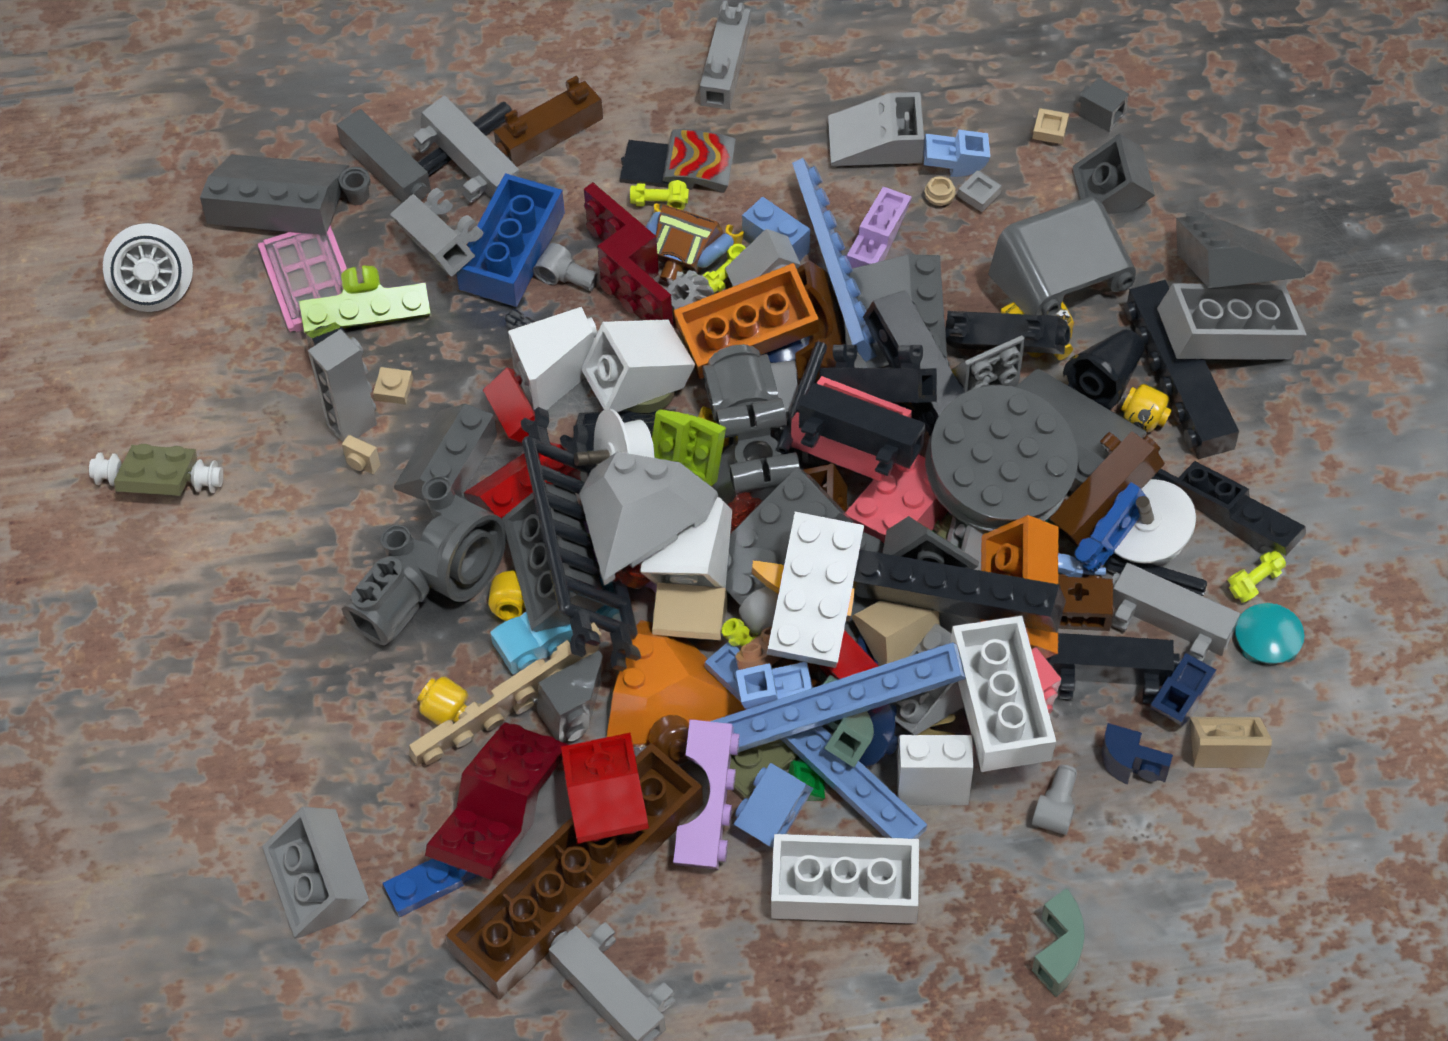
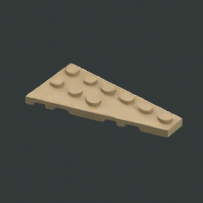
M592 623V630L596 631L601 638V632L595 623ZM566 640L557 646V650L551 654L549 661L545 663L544 659L536 660L491 690L493 696L486 703L477 704V702H473L464 708L465 711L459 715V720L454 724L451 720L445 721L409 745V755L416 766L423 762L426 765L432 764L444 755L443 751L455 745L459 748L471 742L475 737V733L484 728L490 731L500 726L505 721L504 717L515 711L517 714L527 711L535 704L534 701L538 699V682L597 652L599 645L593 646L586 643V655L579 657L571 654L570 642Z

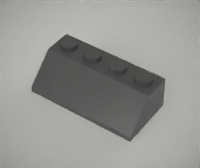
M545 482L547 492L578 504L576 493ZM531 493L507 513L502 520L506 527L505 532L532 631L538 632L568 625L570 620L569 617L560 614L558 610L534 495ZM551 508L553 519L586 532L583 520ZM557 535L559 547L594 560L591 548ZM563 563L565 575L602 588L598 576ZM569 591L571 603L596 612L605 605Z

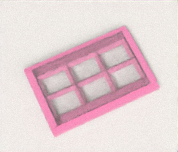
M329 226L326 235L288 232L265 239L262 243L258 244L289 332L304 330L299 301L337 296L343 290L341 274L347 268L331 226Z

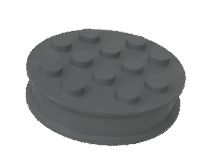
M1005 385L978 387L961 394L951 401L941 412L935 423L925 454L927 478L932 491L940 503L960 521L987 532L1027 515L1043 521L1049 519L1058 510L1071 488L1078 465V451L1074 435L1062 415L1050 403L1038 395L1021 388Z

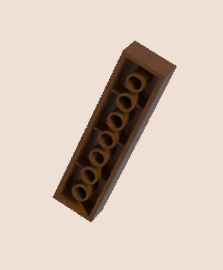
M650 743L636 756L649 829L633 834L607 837L595 842L578 843L573 817H571L445 935L449 952L499 999L549 953L551 943L559 934L565 931L568 933L585 919L677 830V826L683 825L703 805L702 785L654 744Z

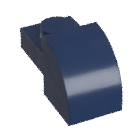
M1185 653L1172 676L1167 678L1151 704V709L1184 726L1198 708V702L1215 677L1216 669Z
M1108 723L1101 752L1107 771L1115 779L1127 785L1131 773L1138 774L1141 778L1148 781L1158 780L1166 782L1173 755L1139 745L1142 736L1141 732Z

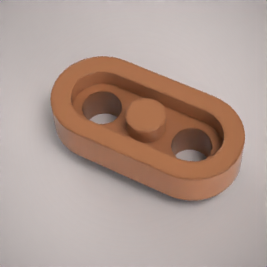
M772 627L765 628L760 635L750 643L742 646L741 650L737 652L735 657L738 670L768 663L772 666L782 658L767 655Z

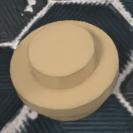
M934 177L925 187V197L934 205H947L955 198V186L947 177Z

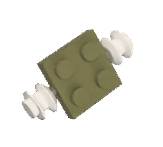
M139 444L131 445L123 463H121V460L115 453L107 460L104 459L103 453L99 452L96 458L90 461L89 476L94 478L96 485H100L103 479H108L109 484L115 486V491L181 496L187 481L192 483L196 492H200L203 486H208L210 492L215 493L217 487H221L223 483V468L218 467L216 460L212 461L210 467L204 466L201 459L197 461L196 449L183 448L181 446L160 447Z

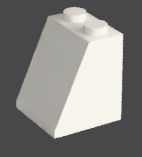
M582 307L508 331L513 367L516 375H520L523 380L521 386L533 411L537 407L548 410L586 378L581 367L593 344L594 337L597 335V329L592 317L586 318Z
M669 320L602 322L581 370L603 409H613L619 412L684 388L695 363Z
M717 497L707 520L696 528L690 525L677 534V540L642 561L641 573L656 585L657 583H672L726 588L732 509L721 498Z
M900 735L898 737L896 753L897 796L906 805L969 804L973 774L972 735Z

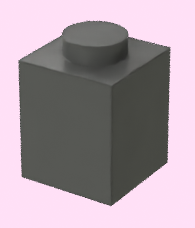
M1098 77L1090 87L1086 86L1080 93L1078 99L1081 103L1079 116L1110 132L1126 114L1129 93Z

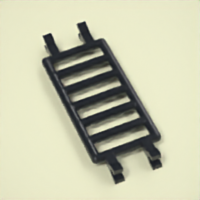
M537 407L534 410V421L527 418L520 421L522 429L529 434V436L524 437L522 440L558 610L563 616L569 617L573 633L570 641L571 654L583 657L586 655V643L593 646H598L601 643L598 633L592 630L591 624L595 623L597 628L610 632L613 645L611 653L612 668L624 671L627 668L626 657L635 661L641 658L638 647L632 644V639L637 637L638 630L624 571L621 569L616 572L615 579L611 581L615 593L565 575L563 563L602 578L598 561L559 547L557 535L594 549L590 533L557 521L552 517L551 508L587 522L583 506L547 492L544 480L576 494L580 493L585 482L541 465L538 455H543L584 472L588 477L591 470L598 465L576 466L574 463L575 452H587V427L576 424L573 426V438L562 435L560 437L561 445L568 451L550 444L547 432L549 413L547 410ZM569 591L618 609L621 621L572 604Z

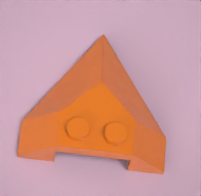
M640 620L636 625L638 635L635 639H632V644L638 647L641 658L635 661L626 657L627 668L624 671H619L613 691L607 737L631 732L634 747L642 748L650 744V729L662 717L678 715L685 718L688 722L690 720L710 722L747 709L705 669V661L708 658L685 637L652 635L653 622Z

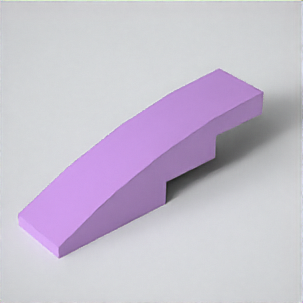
M886 187L881 189L859 227L858 237L846 255L852 268L885 260L911 203V196Z

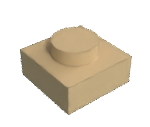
M1039 108L1033 131V139L1063 144L1069 113Z
M380 367L373 392L374 400L406 405L413 381L412 371Z
M351 435L346 437L342 443V448L347 464L355 470H364L374 475L380 467L377 447Z

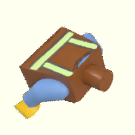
M659 203L654 204V213L646 225V228L657 237L658 261L665 263L660 278L666 282L667 278L675 280L677 271L691 270L699 273L702 268L708 267L726 253L732 245L742 244L744 231H741L739 234H732L733 225L730 224L726 226L725 234H722L723 230L717 221L674 208L672 205L663 204L660 210Z

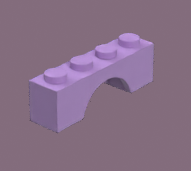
M699 720L689 721L686 756L706 772L710 783V796L704 811L696 819L687 824L677 826L673 860L675 865L719 870V861L726 862L728 840H722L723 826H730L732 805L726 804L727 790H734L736 769H730L731 755H738L740 734L734 733L732 724Z

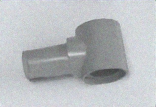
M557 243L548 244L533 267L534 275L540 281L549 285H555L558 281L564 283L568 281L588 291H592L598 281L597 272L576 264L575 260L572 259L571 253Z
M1059 765L1057 767L1051 789L1046 791L1045 796L1040 795L1032 825L1067 835L1075 808L1071 797L1077 776L1075 768L1069 765Z

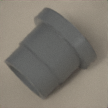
M349 167L345 169L339 176V183L341 189L345 192L348 202L353 205H361L369 199L371 181L368 171L362 167Z

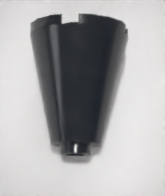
M1124 329L1074 355L1065 364L1063 370V378L1067 376L1069 382L1067 386L1109 410L1112 409L1121 400L1145 349L1144 342L1134 331Z

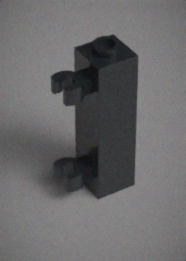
M948 311L945 328L946 344L955 349L990 350L1019 336H1023L1025 339L1023 352L1064 354L1065 345L1069 344L1071 334L1068 322L1059 316Z
M833 345V358L836 362V367L820 368L819 379L823 376L888 402H937V368H920V362L923 358L922 345H899L898 356L901 368L854 367L858 354L857 345Z
M813 383L808 393H803L797 402L796 412L799 413V428H802L801 432L805 433L801 444L814 448L820 436L869 453L876 456V460L879 461L875 472L888 476L895 463L910 469L924 445L925 423L820 384Z
M1058 633V654L1046 658V660L1061 678L1059 698L1073 699L1075 681L1143 685L1142 702L1144 704H1152L1159 693V686L1164 685L1167 678L1172 676L1179 665L1180 654L1174 653V640Z

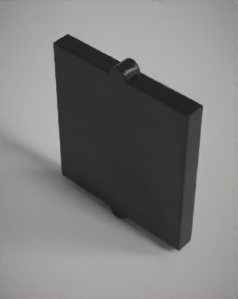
M628 140L625 157L621 158L623 166L620 182L668 188L669 182L663 181V174L669 144Z

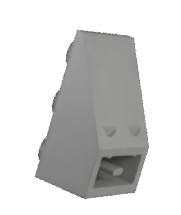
M920 92L888 93L828 116L831 166L923 163L924 131Z
M1019 336L970 358L951 370L957 381L963 385L965 392L989 385L1016 387L1019 384L1025 339L1023 336Z
M935 624L909 656L949 644L951 633ZM958 682L892 703L897 709L895 722L913 735L919 734L946 718L949 714H953L964 707Z

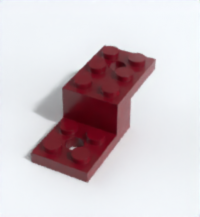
M592 182L584 188V208L586 210L587 230L593 237H599L603 241L597 246L600 270L599 282L602 289L608 295L613 294L621 301L622 306L627 312L636 314L642 321L669 320L673 326L671 294L653 279L659 275L656 235Z
M504 722L462 772L457 807L427 843L425 856L491 880L532 827L539 790L563 760L561 747L568 744L558 741L551 736L529 731L520 725Z

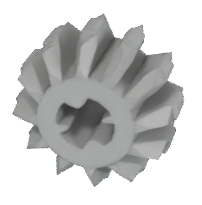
M689 270L686 274L677 271L675 280L667 278L669 286L665 290L671 294L673 320H675V309L715 294L709 286L708 280L703 275H698L695 271Z

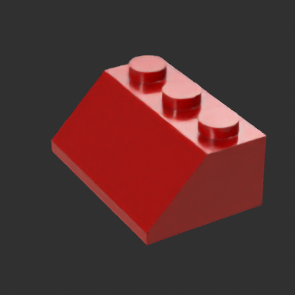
M550 442L551 445L565 450L561 444ZM523 453L463 492L465 498L469 502L502 519L533 493L525 454ZM538 454L541 465L582 481L581 471Z

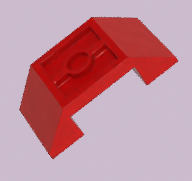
M631 732L561 747L567 791L578 843L595 842L607 837L633 834L649 829Z

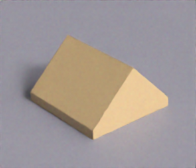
M657 583L652 635L721 640V630L725 622L728 603L726 588Z
M878 601L852 616L872 655L878 661V666L908 657L935 624L940 626L939 611L885 601Z
M1190 717L1194 768L1265 767L1272 746V738L1260 717Z

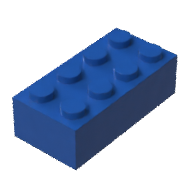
M505 173L477 225L483 231L482 237L477 241L468 242L467 244L475 257L456 272L459 290L517 307L534 274L533 267L550 243L565 214L563 190Z

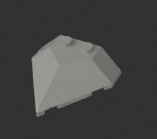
M616 452L593 468L579 495L604 585L614 580L615 573L627 565L633 568L677 540V534L690 525L696 528L705 522L718 497L717 491L683 464L675 461Z

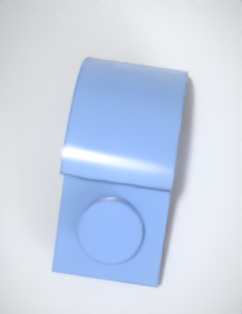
M958 130L956 137L925 134L924 165L950 168V177H963L974 174L977 170L983 169L990 159L988 133Z
M806 661L772 669L770 663L736 671L741 702L745 709L813 688Z

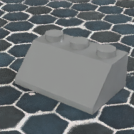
M301 807L262 846L295 938L306 936L348 920L369 901L336 809Z

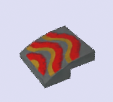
M673 129L669 140L663 181L669 183L674 180L683 181L689 190L696 183L724 193L729 183L736 139L708 131Z

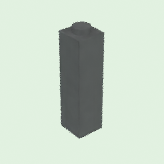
M361 108L336 124L340 144L402 203L412 194L422 200L431 192L428 172Z

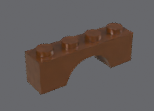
M811 261L798 267L797 271L818 316L819 332L810 335L809 344L795 352L798 380L800 381L816 342H823L827 345L820 368L836 367V362L833 358V345H843L838 301L829 272ZM820 369L814 383H817L819 380Z

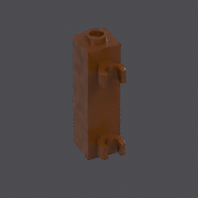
M576 75L566 81L567 91L518 117V112L514 109L505 114L506 124L494 130V145L518 167L603 119L602 99L586 81L579 83V78Z
M1131 431L1121 442L1115 435L1108 432L1100 440V443L1107 447L1105 450L1110 455L1067 500L1064 499L1058 510L1049 518L1053 525L1058 526L1059 533L1076 547H1079L1082 539L1091 537L1097 522L1107 515L1113 507L1117 495L1125 490L1130 482L1142 489L1164 466L1165 462L1158 453L1161 448L1149 436L1146 435L1144 438H1141Z

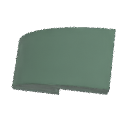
M829 675L824 684L836 681L837 679ZM867 711L826 724L834 729L835 732L824 749L852 767L856 766L873 738V724Z
M1067 888L1044 904L1041 919L1059 939L1035 956L1032 968L1034 974L1055 997H1058L1074 978L1084 944L1082 914L1077 902Z

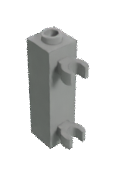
M724 0L721 5L700 84L701 106L731 109L751 30L750 9L744 8L743 3H739L738 7H731Z
M445 95L421 112V129L413 135L417 140L413 143V146L420 153H423L435 142L471 178L463 185L466 191L462 194L470 203L478 199L483 192L492 199L505 173L518 177L519 169Z
M433 189L428 194L425 203L412 194L390 215L406 235L452 277L475 257L466 244L479 240L483 235V231L476 226L468 232V228L475 223L469 215L459 220L455 230L451 229L437 216L438 214H445L453 207L447 199L437 204L438 200L444 196L440 189Z
M1130 563L1126 564L1121 574L1118 572L1114 574L1112 578L1113 607L1118 610L1115 614L1116 620L1113 623V627L1125 632L1134 616L1193 643L1190 655L1202 662L1208 650L1220 656L1223 655L1235 633L1241 613Z
M606 922L600 925L589 938L577 926L568 933L565 931L559 934L551 943V948H549L551 964L625 1041H654L666 1031L665 1017L661 1012L674 1003L675 999L672 997L674 991L663 982L646 998L602 953L616 942V939L613 937L615 931Z

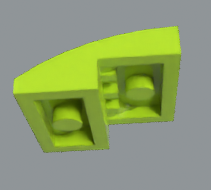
M658 410L655 414L652 435L654 458L680 462L704 482L712 486L718 479L726 427L693 415Z

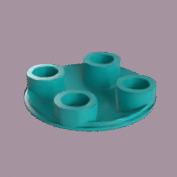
M1261 603L1246 609L1240 615L1235 629L1236 639L1243 650V656L1252 662L1260 661L1270 664L1291 662L1295 660L1301 650L1305 637L1304 628L1299 618L1289 609L1273 603Z

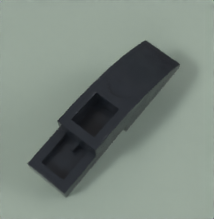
M1194 461L1175 481V485L1189 496L1192 503L1199 510L1231 534L1258 550L1263 545H1266L1287 556L1306 535L1305 525L1250 498L1249 488L1197 461Z

